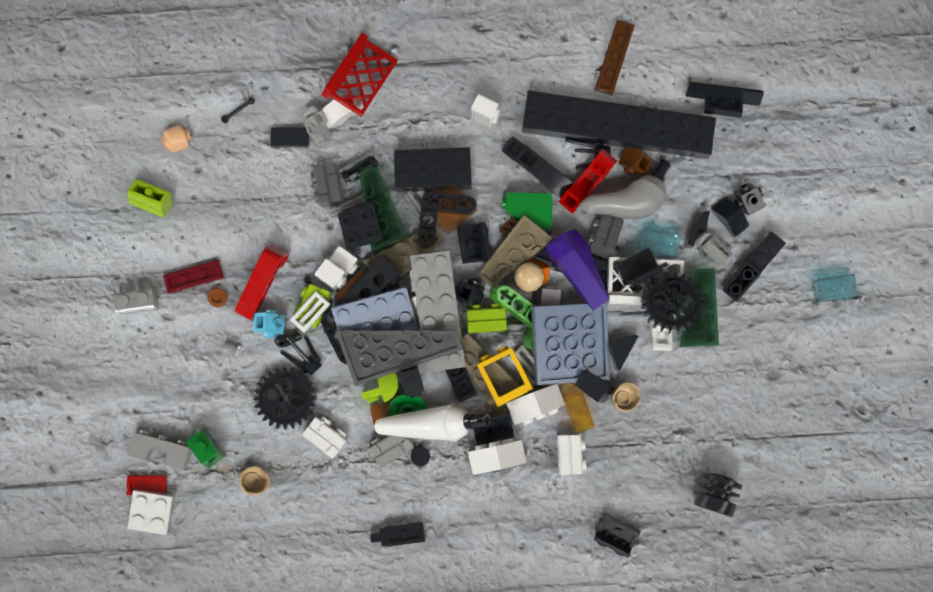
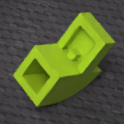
M397 373L378 378L380 388L362 392L363 401L368 400V403L379 401L381 396L384 403L391 401L396 396L399 388Z

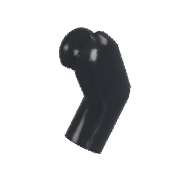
M299 331L290 335H278L275 338V344L279 348L288 347L291 344L287 341L286 337H290L294 342L301 340L302 337Z

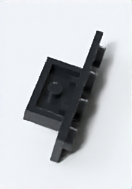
M689 82L686 90V97L704 99V113L738 118L742 117L743 104L760 106L764 95L762 90L699 82Z

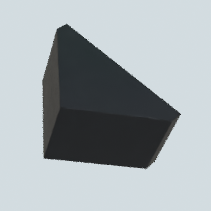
M727 197L711 208L712 212L734 238L749 227L742 208Z
M632 335L608 342L615 370H621L639 336Z
M587 369L575 384V386L598 403H605L615 388Z

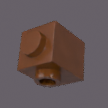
M626 147L618 164L629 175L645 176L653 159L642 150Z

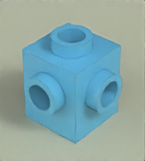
M266 310V313H255L253 332L264 334L263 337L275 338V335H283L285 315H278V311Z

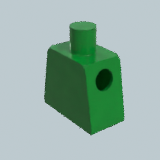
M205 427L186 441L199 462L208 468H211L226 457Z

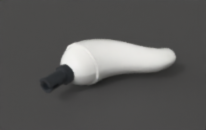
M449 404L380 418L375 422V430L381 435L456 442L464 437L470 429L488 427L491 421H483L490 419L488 414H469L464 408L456 404Z

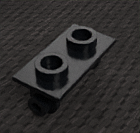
M370 152L338 170L348 186L380 169V166L373 153Z

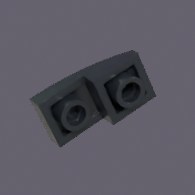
M465 367L445 370L460 403L477 395Z

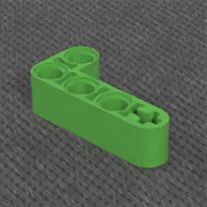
M492 286L489 291L490 298L529 327L522 343L526 349L534 351L532 345V317L530 320L528 319V313L532 312L534 305L509 286ZM515 300H517L518 302L516 309H514L513 303Z

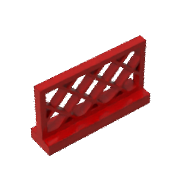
M363 32L321 94L326 99L331 97L360 117L363 116L398 62L396 58L368 41V36ZM366 47L374 51L375 56L366 57ZM386 59L392 64L390 67H382L380 60ZM376 60L378 68L370 69L368 61ZM364 62L366 70L357 71L356 63ZM380 72L382 79L373 81L371 73ZM367 74L369 82L361 83L359 75ZM355 75L357 83L348 84L346 77ZM371 86L373 93L364 95L362 87ZM358 87L360 95L352 96L350 88ZM340 89H346L348 97L342 98L336 92ZM362 99L364 105L362 110L354 105L353 100Z

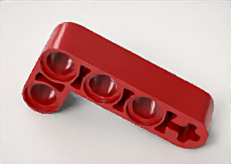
M273 244L263 250L234 311L235 313L250 321L254 320V315L258 313L278 270L286 263L289 257L288 252Z

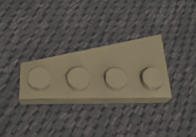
M524 215L477 276L491 287L497 285L521 264H524L555 239Z
M427 229L425 230V237H421L425 243L432 240V238H429V230ZM436 230L433 246L424 248L418 243L417 233L362 262L370 269L382 256H386L402 272L399 275L401 280L412 269L411 254L434 251L445 239ZM379 274L377 279L383 284L384 276ZM390 284L387 290H389L393 286Z
M467 333L462 338L465 348L463 349L465 366L491 407V410H501L506 403L499 407L497 406L477 366L480 363L479 359L488 353ZM496 361L484 366L499 396L520 386Z

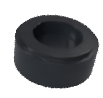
M417 447L411 453V461L416 466H424L430 460V453L424 447Z

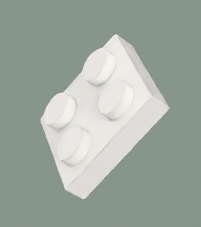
M134 489L127 529L167 535L174 495Z

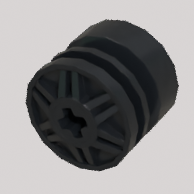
M703 473L702 478L710 480L709 484L700 482L699 485L706 488L707 492H697L693 504L733 517L737 505L729 501L730 497L739 498L740 495L732 492V489L742 490L743 485L737 483L732 478L717 473Z

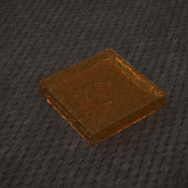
M443 189L439 192L465 196L460 189ZM438 198V202H433L430 199L427 202L428 206H432V203H438V207H440L441 198ZM445 200L444 206L452 208L454 206L453 200ZM457 200L458 205L456 209H459L460 205H462L460 204L461 200ZM467 201L463 206H466V209L469 210L473 205H470V202ZM438 212L437 222L447 234H450L473 214L461 215Z

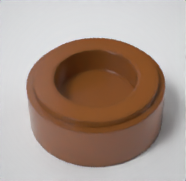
M214 288L208 294V301L212 306L220 308L227 303L228 295L223 289Z

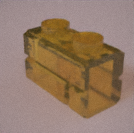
M582 390L563 397L575 434L595 427Z

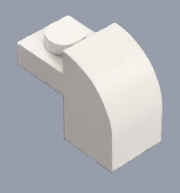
M346 93V94L342 95L341 97H342V98H343V97H348V95H347V93ZM335 100L323 108V112L328 119L326 123L328 129L342 125L349 117L357 115ZM353 100L354 105L362 110L364 107L362 100Z
M673 313L666 314L668 318L674 319ZM650 322L652 350L672 351V331L668 334V330L665 328L663 332H660L661 326L658 325L656 328H653L655 322Z

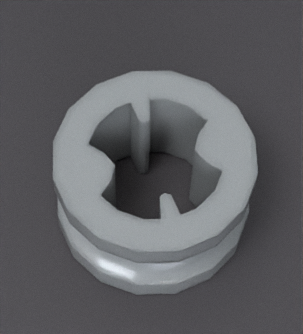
M523 325L507 326L509 330L507 336L524 335V332H522Z

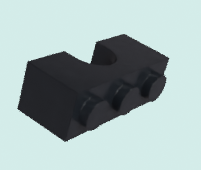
M418 365L398 371L405 397L415 398L421 396L424 386Z

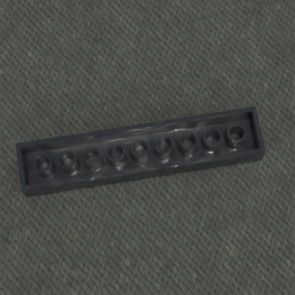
M528 90L521 133L708 159L712 155L716 117Z

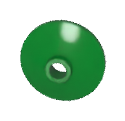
M401 394L391 401L388 407V416L426 409V404L420 396L410 398V396L405 397V394Z

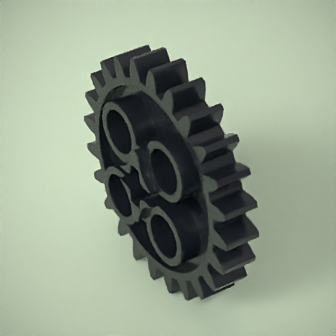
M667 272L666 277L660 274L658 280L653 277L652 284L647 283V289H643L642 294L645 296L641 297V302H644L641 305V309L646 310L643 316H649L648 323L655 322L653 328H656L658 325L661 326L660 332H663L665 328L668 330V334L671 333L672 329L678 334L680 328L686 332L687 326L693 328V322L698 323V316L703 314V311L700 309H704L705 304L700 302L704 301V296H699L702 289L696 290L698 283L691 284V277L685 280V274H682L681 277H678L677 272L673 276H670V273ZM676 287L679 292L673 293L669 288ZM660 298L664 303L657 304L654 299ZM682 302H689L691 304V307H684L682 305ZM673 313L676 318L670 319L666 314Z
M283 367L282 372L276 368V374L268 371L269 378L262 376L264 383L258 382L257 384L261 388L260 390H254V392L259 394L258 397L253 398V400L259 401V404H256L254 407L261 409L257 414H264L265 416L262 421L265 422L269 419V426L276 423V429H279L281 424H283L284 430H287L288 424H290L292 429L295 428L296 422L302 425L301 419L303 418L308 421L309 419L306 414H313L310 407H316L312 400L317 399V397L311 394L316 389L310 388L313 382H306L307 375L300 377L302 373L300 370L294 374L295 370L293 367L289 372L286 367ZM286 380L293 381L294 385L291 390L284 388ZM277 383L280 385L283 393L290 396L288 401L294 408L295 413L290 411L286 402H281L283 396L276 387ZM270 390H275L277 393L274 400H269L267 397ZM297 396L303 398V404L300 407L294 405V399ZM281 406H284L287 410L286 415L283 417H279L277 414V410Z

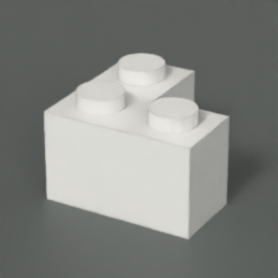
M338 246L330 259H325L314 275L318 280L337 292L348 282L346 280L347 277L357 271L359 261Z
M558 384L506 403L514 425L522 422L523 426L534 422V417L540 420L548 417V415L560 412L558 408L565 406Z
M513 438L502 440V445L500 441L489 443L488 448L486 444L475 446V451L468 452L473 475L527 463L522 440L514 442Z

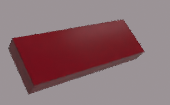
M216 260L165 274L163 278L167 293L172 294L222 280L224 275L220 261Z

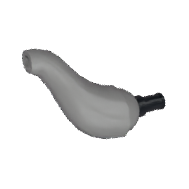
M660 160L655 171L650 175L633 181L629 187L615 193L588 196L579 204L577 212L587 218L594 214L609 215L623 219H642L652 215L659 210L666 200V189L663 182L671 164L666 160Z

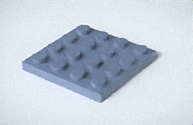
M406 286L331 307L337 330H419Z
M603 303L594 311L588 304L532 307L535 385L577 382L586 369L603 380H610L607 303Z

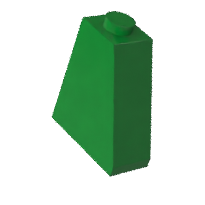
M506 192V198H502V209H505V215L513 217L518 221L526 215L544 231L551 234L552 193Z

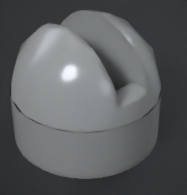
M225 341L221 356L231 357L236 353V346L232 342Z

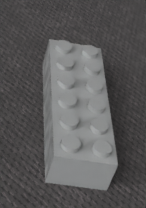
M450 249L411 254L410 259L420 329L458 330L462 339ZM464 350L425 362L426 371L433 372L466 367Z

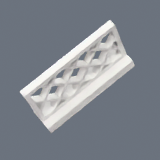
M608 257L607 295L609 300L605 303L623 305L644 304V302H641V297L645 296L642 292L643 289H647L644 283L641 284L643 288L638 293H634L630 289V285L624 286L619 274L613 270V261L622 262L627 258ZM655 259L657 264L667 262L668 266L663 268L665 273L669 272L667 269L671 265H679L678 277L684 274V261ZM618 279L624 288L620 292H612V283ZM660 298L654 299L657 304L664 303Z

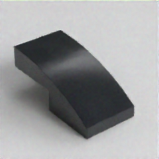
M705 211L694 223L688 233L684 248L692 249L695 246L697 232L703 233L706 230L710 211Z

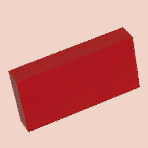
M167 475L127 476L126 495H133L134 489L167 494Z

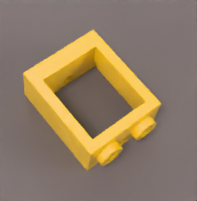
M507 345L497 349V354L493 356L487 354L479 359L480 363L477 364L498 407L533 389L513 347L508 348ZM510 354L524 384L499 396L484 366Z

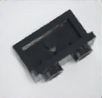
M486 222L457 226L462 264L481 263L490 260L492 251L489 246V231L486 227Z
M509 408L484 413L488 414L490 419L483 421H491L490 425L473 429L477 446L515 437Z
M606 513L595 531L594 541L602 547L614 550L620 556L629 558L641 531Z

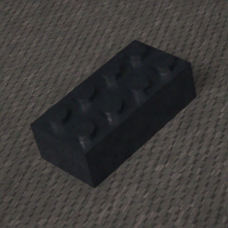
M470 147L394 150L396 193L408 192L410 190L413 192L471 190Z

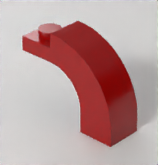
M602 149L558 202L573 214L579 204L590 196L617 163V160Z

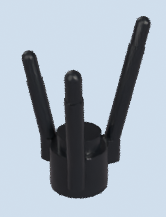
M565 139L567 143L593 147L594 149H574V152L593 153L594 159L602 149L611 155L610 146ZM592 162L576 166L575 169L587 168Z
M307 336L304 339L313 357L311 355L307 357L290 337H286L291 346L304 359L302 362L304 365L284 351H280L281 355L302 369L305 374L309 373L312 375L322 367L320 363L321 358L317 355Z

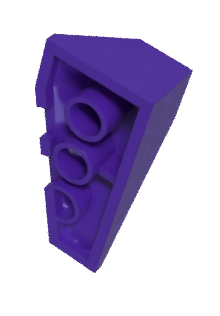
M576 229L561 234L546 246L545 253L593 311L609 300L589 246Z

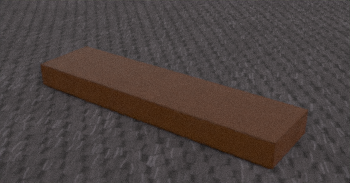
M617 19L595 91L610 96L613 95L635 25Z

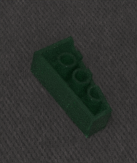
M375 166L360 173L359 177L364 204L373 203L375 205L383 235L382 241L370 245L371 252L378 253L410 238L380 168Z
M715 268L695 269L692 284L698 283L696 290L702 289L699 296H704V301L700 303L705 304V307L700 309L703 311V314L698 316L699 322H693V328L687 326V331H682L679 348L718 347Z

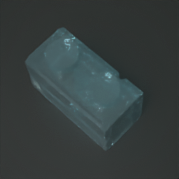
M648 224L647 227L644 226L641 230L637 250L642 251L649 247L652 254L675 259L678 254L681 234H677V230L669 228L666 231L659 230V226Z
M848 271L837 272L836 276L829 277V274L817 275L818 279L812 281L816 303L858 296L855 275L848 274Z

